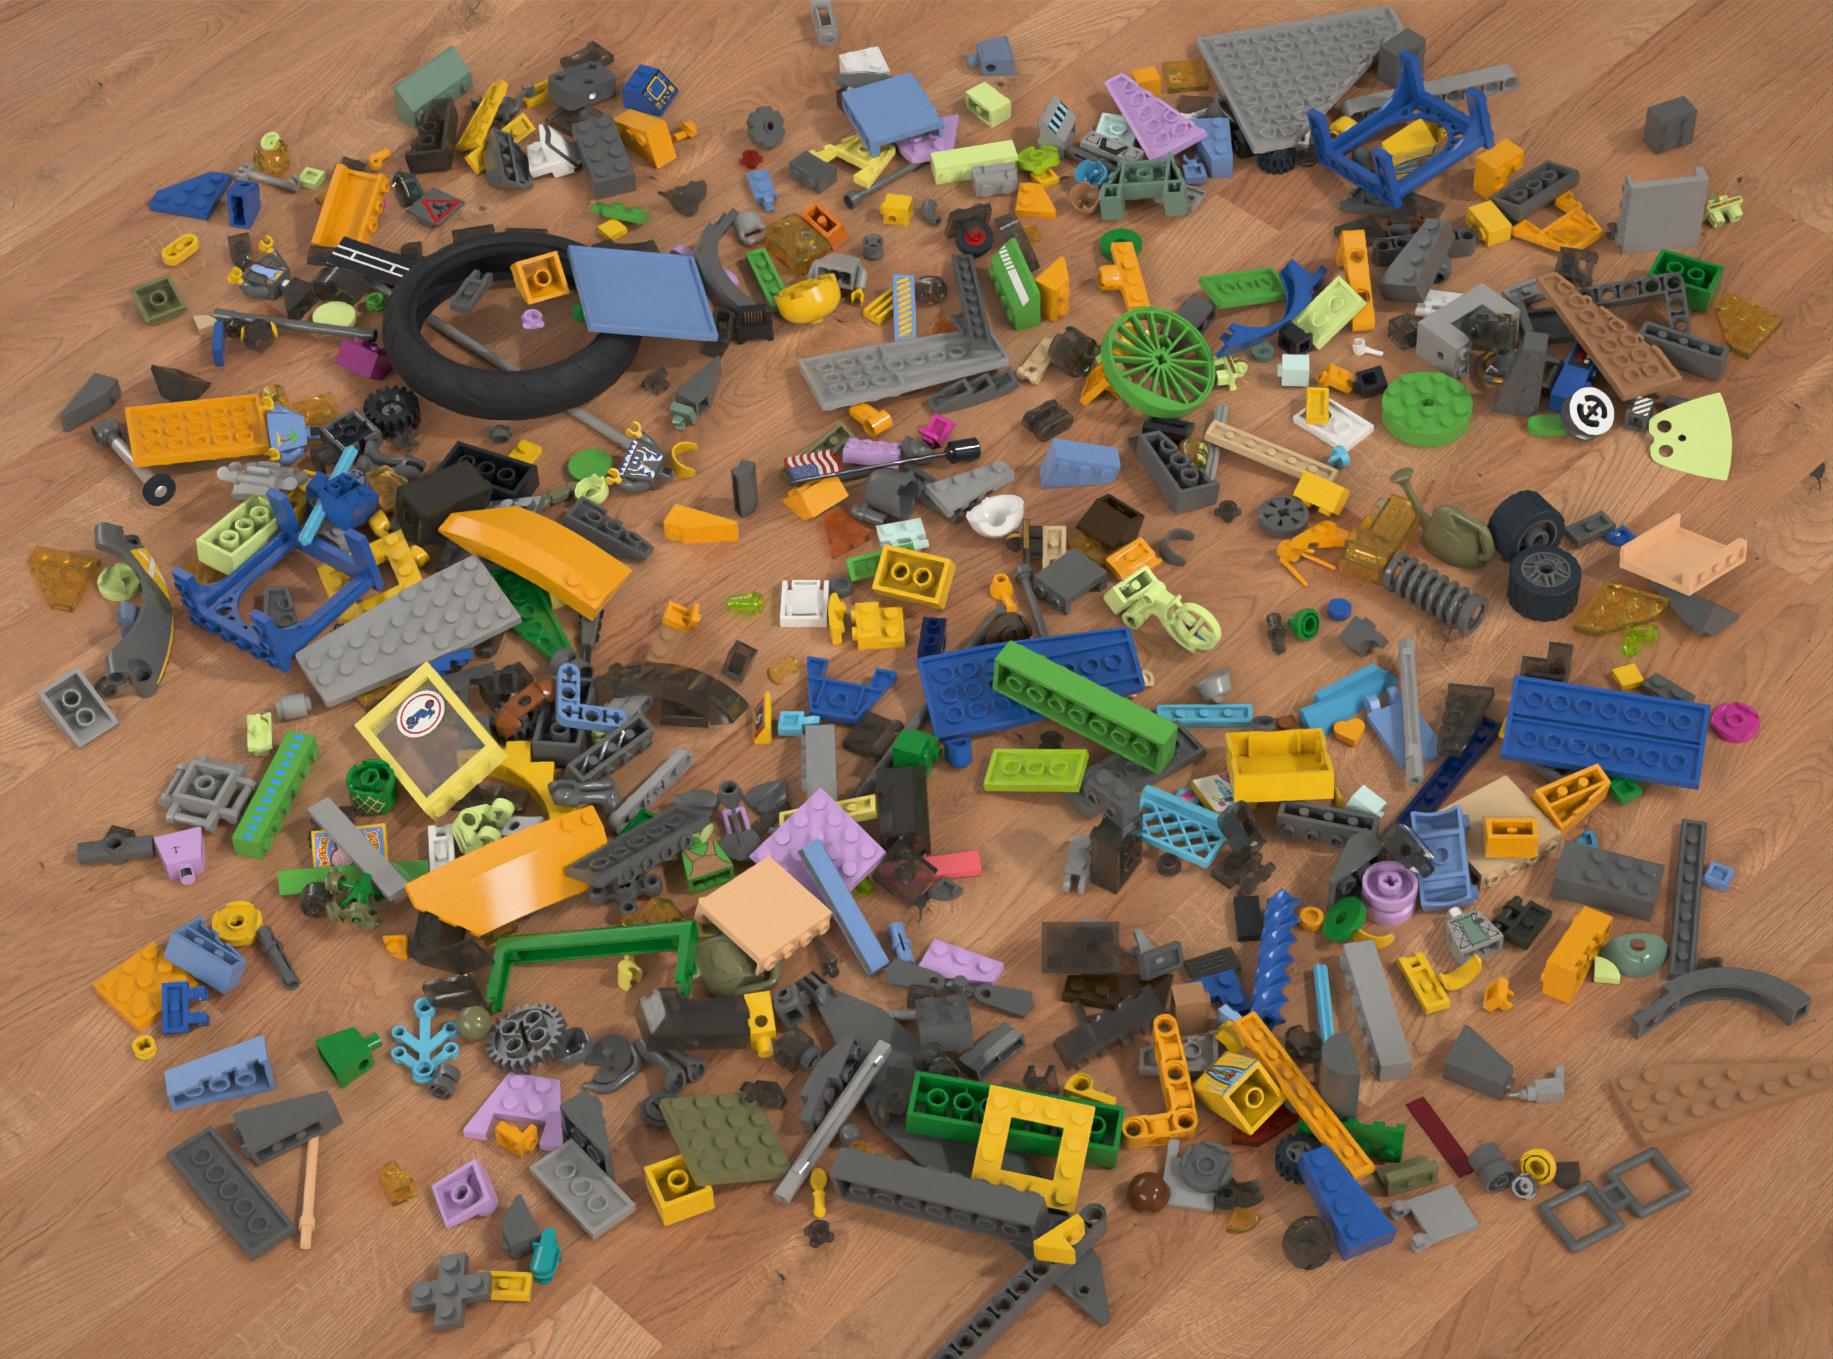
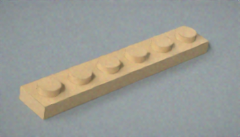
M1213 420L1204 436V440L1299 479H1301L1304 470L1331 482H1334L1338 474V469L1217 420Z

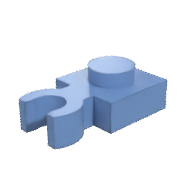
M1194 154L1193 160H1189L1186 155H1183L1182 173L1186 184L1207 183L1204 164L1199 163L1198 154Z

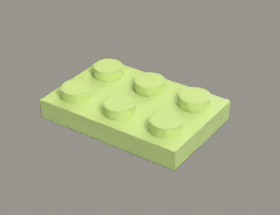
M1338 275L1292 322L1303 329L1305 333L1311 332L1313 334L1312 344L1320 350L1367 303Z

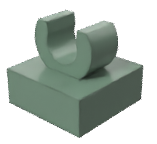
M676 402L672 403L670 411L674 417L672 423L676 424L675 429L684 431L687 423L695 425L698 417L693 407Z

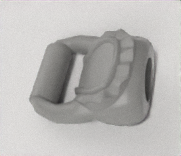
M746 211L739 214L732 224L739 240L748 246L764 241L769 236L768 228L760 221L759 215L754 211ZM754 231H763L748 238L744 237V235H748L749 233H752Z

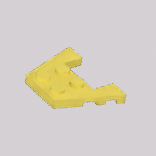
M858 134L842 139L841 144L835 146L831 144L823 146L824 150L819 152L815 150L809 151L825 162L839 157L861 168V171L853 175L854 183L867 189L871 187L896 154L895 146L886 144L880 146V156L872 158Z

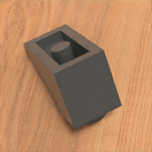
M516 1195L501 1224L503 1237L499 1238L504 1253L509 1252L513 1261L533 1254V1242L540 1243L541 1233L522 1195Z

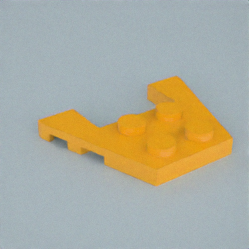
M1567 191L1555 200V206L1567 214L1543 230L1529 221L1523 220L1512 227L1511 235L1574 256L1600 239L1603 230L1590 214H1586L1583 211L1582 204L1573 199L1574 195L1572 192Z

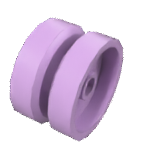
M1382 861L1367 868L1363 875L1361 901L1367 909L1366 917L1372 922L1386 926L1402 924L1410 919L1416 908L1418 879L1414 871L1407 865L1397 861Z

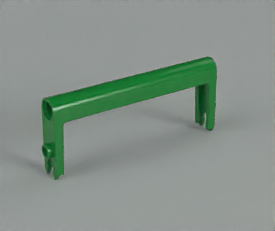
M695 920L498 937L491 974L487 978V1004H491L494 999L492 1014L503 1010L510 974L514 965L678 951L675 984H680V995L689 998L693 975L697 973L695 962L698 944L697 923Z

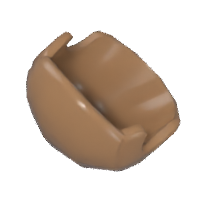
M1087 181L1076 184L1070 190L1069 199L1077 212L1092 214L1100 208V189L1097 185L1092 186Z

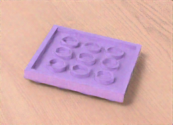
M820 787L749 857L757 864L770 856L830 910L799 856L798 850L819 838L850 892L888 854Z

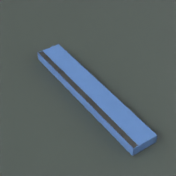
M819 838L798 850L799 856L830 910L833 912L835 919L867 975L872 977L891 964Z

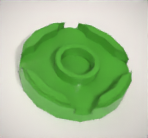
M598 449L580 451L570 459L568 464L570 478L578 482L584 478L591 477L593 474L599 477L604 476V478L611 477L612 475L608 474L607 471L610 468H614L612 458L606 452Z

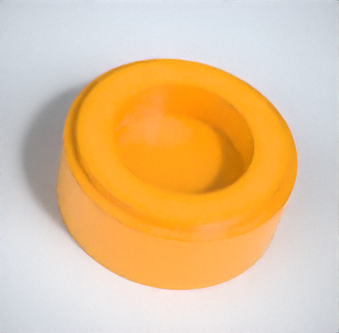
M1308 906L1301 909L1298 915L1301 919L1298 924L1303 930L1314 932L1322 927L1324 915L1319 908Z

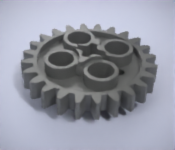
M536 1002L533 1007H530L529 1003H526L524 1009L516 1006V1012L507 1011L508 1017H499L500 1024L492 1025L494 1032L487 1033L489 1040L485 1041L488 1047L486 1052L493 1065L496 1064L499 1070L503 1068L508 1073L512 1069L517 1074L522 1068L527 1073L529 1067L533 1066L536 1070L538 1063L541 1062L546 1065L547 1057L555 1058L553 1052L562 1050L560 1043L566 1042L564 1035L568 1034L566 1029L568 1025L560 1010L557 1011L554 1005L549 1007L548 1003L545 1002L540 1006L539 1002ZM522 1024H524V1027L526 1028V1035L532 1047L531 1051L527 1046L528 1042L526 1036L523 1033L521 1027Z

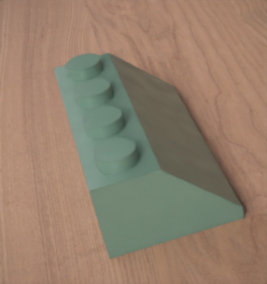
M453 46L448 47L393 86L398 119L417 128L473 88L471 71Z

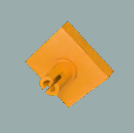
M1115 349L1113 350V355L1121 356L1119 352ZM1102 361L1089 373L1079 402L1084 406H1087L1104 389L1117 399L1120 397L1110 384L1104 372Z

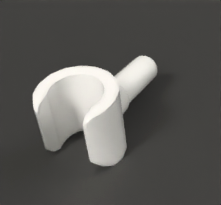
M1356 338L1354 340L1355 345L1353 344L1352 347L1355 355L1361 356L1369 353L1379 357L1383 356L1384 352L1366 347L1364 339Z

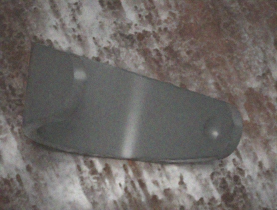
M1182 528L1169 531L1159 547L1160 557L1169 564L1184 566L1186 564L1185 558L1177 555L1170 548L1169 541L1176 539L1191 541L1195 537L1194 533Z

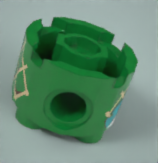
M366 759L362 761L361 765H353L346 774L349 799L355 812L386 815L390 812V808L398 799V788L393 768L391 769L386 761Z

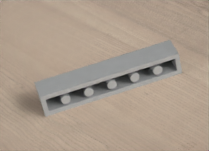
M1374 940L1343 944V954L1339 955V964L1341 970H1345L1347 974L1345 975L1347 990H1352L1353 1010H1358L1359 1013L1357 1020L1360 1031L1365 1033V1049L1367 1052H1371L1370 1064L1372 1072H1377L1379 1082L1409 1078L1412 1060Z

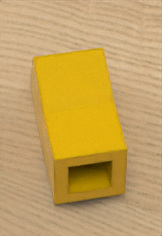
M1228 1019L1219 1026L1215 1038L1224 1044L1231 1053L1236 1054L1246 1045L1232 1028L1233 1022Z

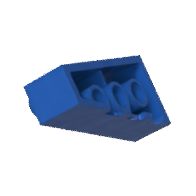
M1326 1145L1301 1155L1297 1168L1343 1261L1393 1242L1397 1229Z

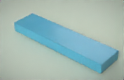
M1252 704L1156 705L1157 715L1172 722L1178 720L1185 728H1251V720L1253 718Z

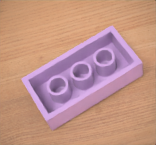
M850 438L843 448L842 462L875 465L902 460V444ZM899 465L890 466L888 468L898 469Z

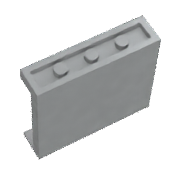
M1703 166L1694 167L1692 177L1633 183L1630 175H1626L1625 184H1622L1623 200L1619 203L1621 214L1617 218L1618 233L1615 234V244L1619 246L1622 255L1660 251L1661 248L1669 250L1698 246L1709 182Z

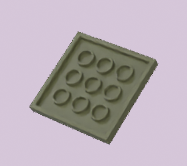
M755 1092L661 1099L659 1108L696 1186L784 1179L790 1170L791 1165Z

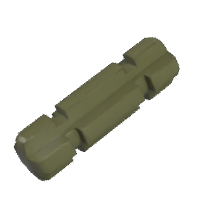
M572 481L567 483L566 487L563 485L548 492L547 496L545 494L541 495L545 501L543 509L550 507L551 503L554 505L569 498V495L574 496L577 483Z

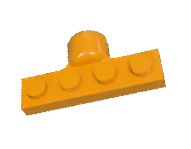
M1111 243L1110 250L1114 265L1098 267V288L1102 291L1120 290L1123 293L1127 311L1139 307H1150L1133 243Z

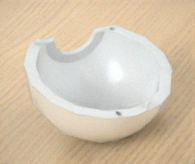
M1015 495L986 497V499L982 500L981 504L975 506L970 512L967 511L966 518L973 530L981 536L990 539L1004 538L1012 534L1020 526L1024 515V501L1021 497Z

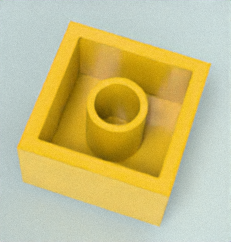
M682 1154L644 1167L646 1186L664 1226L715 1209L711 1185L696 1186Z

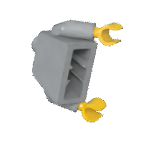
M830 253L813 262L806 276L807 280L814 278L819 280V275L834 273L840 288L856 290L851 294V305L853 306L855 300H860V307L864 305V294L862 291H865L867 272L860 265V258Z

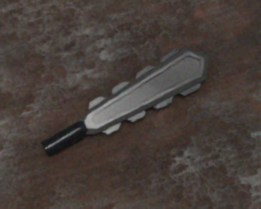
M602 609L593 622L579 613L581 621L578 622V630L581 633L578 634V642L581 643L583 648L582 659L589 664L591 662L592 649L599 642L600 634L598 631L602 628L600 620L604 617V609Z

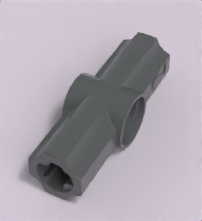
M113 833L106 836L104 840L81 842L77 844L79 864L108 861L111 865L119 866L132 858L154 856L153 835L124 838L119 833Z

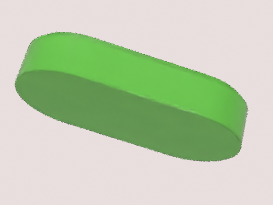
M1560 414L1534 415L1528 420L1527 429L1532 435L1565 436L1569 434L1561 422Z

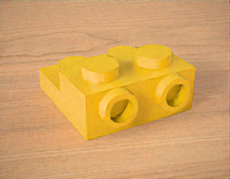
M879 602L855 603V609L851 610L852 624L856 623V627H852L853 641L858 642V650L905 647L902 607L879 608Z

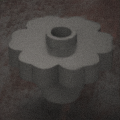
M771 106L757 107L755 112L749 114L746 122L748 126L747 134L753 144L759 143L762 149L773 148L777 142L783 140L785 135V129L782 127L784 119L779 111H773Z

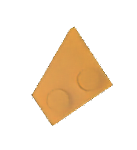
M1020 182L1015 217L1056 219V209L1041 184Z

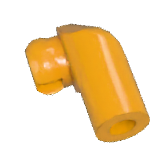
M385 148L370 155L368 161L369 168L373 171L379 170L382 161L391 157L390 150Z

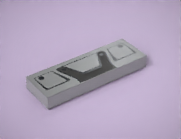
M1092 130L1080 141V148L1119 162L1123 155H1126L1127 161H1140L1145 157V151Z

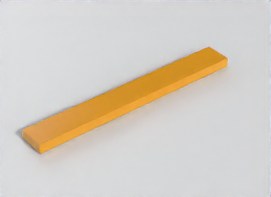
M1253 1011L1234 1021L1232 1028L1255 1058L1259 1060L1322 1145H1326L1356 1181L1375 1171L1374 1164L1257 1013Z

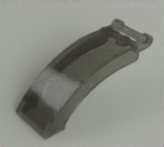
M635 661L622 666L620 663L615 662L603 676L600 675L593 681V686L596 690H612L614 697L617 699L646 696L678 702L703 715L712 726L732 724L749 708L748 702L741 695L720 680L696 669L676 664H640L639 661Z

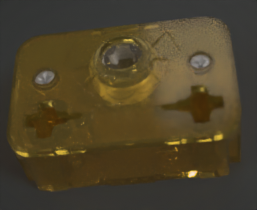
M789 214L764 228L766 250L771 252L796 276L807 275L816 259H821L830 254V242L798 214Z

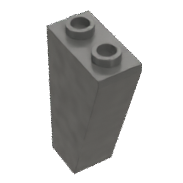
M327 1090L232 1114L236 1121L233 1129L238 1139H243L245 1144L241 1145V1148L247 1159L253 1158L257 1167L344 1123Z

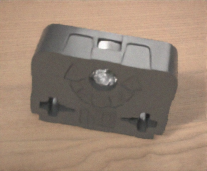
M589 61L553 73L548 78V97L569 111L616 95V75L597 61Z

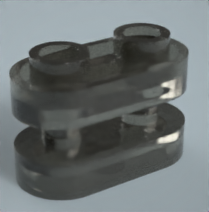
M1052 399L1027 411L1023 416L1022 425L1029 432L1033 433L1040 442H1047L1067 431L1073 424L1074 416L1068 410L1063 409L1062 405L1056 400Z

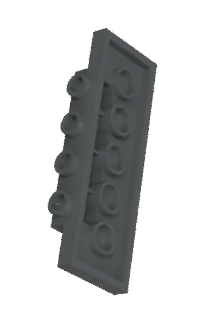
M675 804L566 866V876L596 888L608 885V882L617 886L625 885L628 882L634 881L636 876L653 870L655 865L669 861L674 854L680 853L682 850H688L694 843L692 834L700 832L702 828L710 824L709 815Z

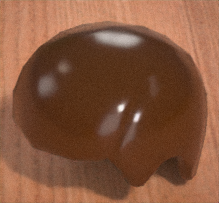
M1143 1172L1134 1176L1127 1187L1128 1201L1140 1212L1142 1210H1149L1152 1213H1157L1167 1205L1171 1197L1170 1187L1154 1172Z

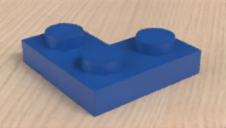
M1234 969L1185 982L1202 981L1204 991H1209L1211 1003L1219 1001L1221 1007L1227 1004L1233 1011H1237L1241 1017L1248 1015L1252 1005Z

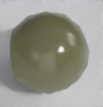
M466 1007L457 1016L456 1027L458 1033L470 1041L484 1038L491 1029L492 1020L489 1012L484 1007Z

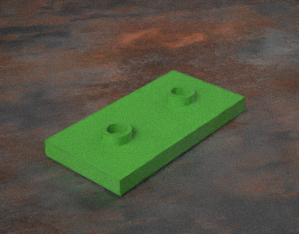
M1272 267L1200 276L1198 284L1219 309L1286 300L1282 280Z

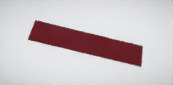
M1424 1096L1405 1104L1459 1178L1474 1172L1468 1163V1156Z

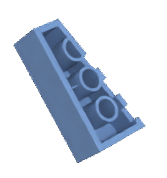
M264 1035L164 1071L167 1096L172 1111L276 1090L272 1063Z

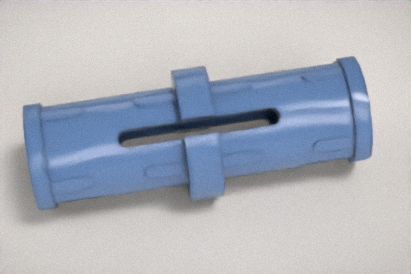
M894 922L890 924L888 931L893 942L891 946L893 953L897 955L898 959L915 964L911 952L912 944L906 937L903 923Z

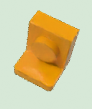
M503 1121L495 1127L497 1143L520 1158H523L528 1151H532L538 1143L537 1126L531 1124L523 1133L516 1126H510Z

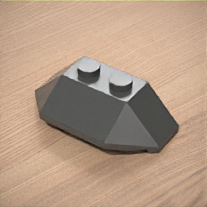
M492 127L484 155L488 185L505 191L532 188L533 181L529 171L528 158L520 146L513 141L514 137L511 133Z

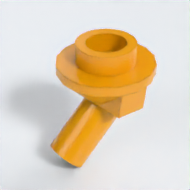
M682 120L679 125L682 131L672 135L671 139L674 143L687 136L693 139L698 135L696 132L698 127L690 120L687 122Z

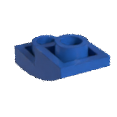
M473 649L446 655L430 665L441 677L445 676V672L451 670L450 662H454V666L468 665V661L474 659Z

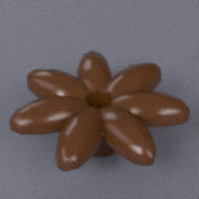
M1416 211V217H1408V220L1413 222L1410 225L1411 229L1417 228L1418 231L1427 218L1430 217V212L1423 215L1420 211Z

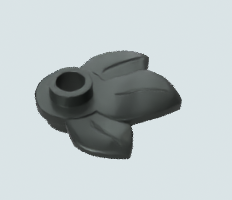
M1232 1177L1227 1186H1222L1216 1190L1213 1198L1214 1205L1219 1209L1231 1210L1235 1207L1246 1208L1261 1203L1264 1196L1258 1193L1259 1181L1253 1180L1237 1183Z

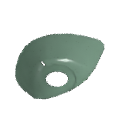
M1633 933L1622 935L1609 941L1599 951L1598 957L1612 962L1623 976L1643 978L1653 975L1661 969L1670 955V949L1660 936L1651 933ZM1633 939L1643 940L1646 948L1643 951H1635L1630 947V942Z

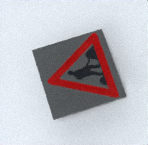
M433 187L409 207L406 212L416 216L420 224L432 229L433 224L438 227L441 226L466 202Z

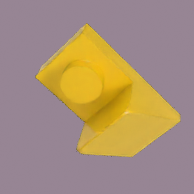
M1078 1213L1033 1241L1036 1259L1076 1264L1075 1250L1071 1245L1077 1244L1085 1236L1084 1220Z

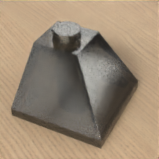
M158 365L151 366L160 395L168 399L169 403L197 400L211 386V382L177 368Z

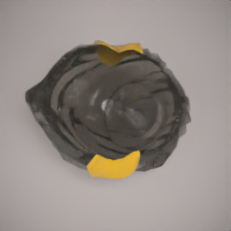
M259 318L254 319L248 326H244L241 329V341L249 349L258 351L261 354L271 347L278 337L275 324Z

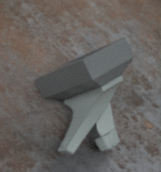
M1140 928L1133 931L1137 946H1133L1130 949V954L1138 959L1141 980L1148 981L1185 966L1181 942L1172 941L1155 947L1148 941Z

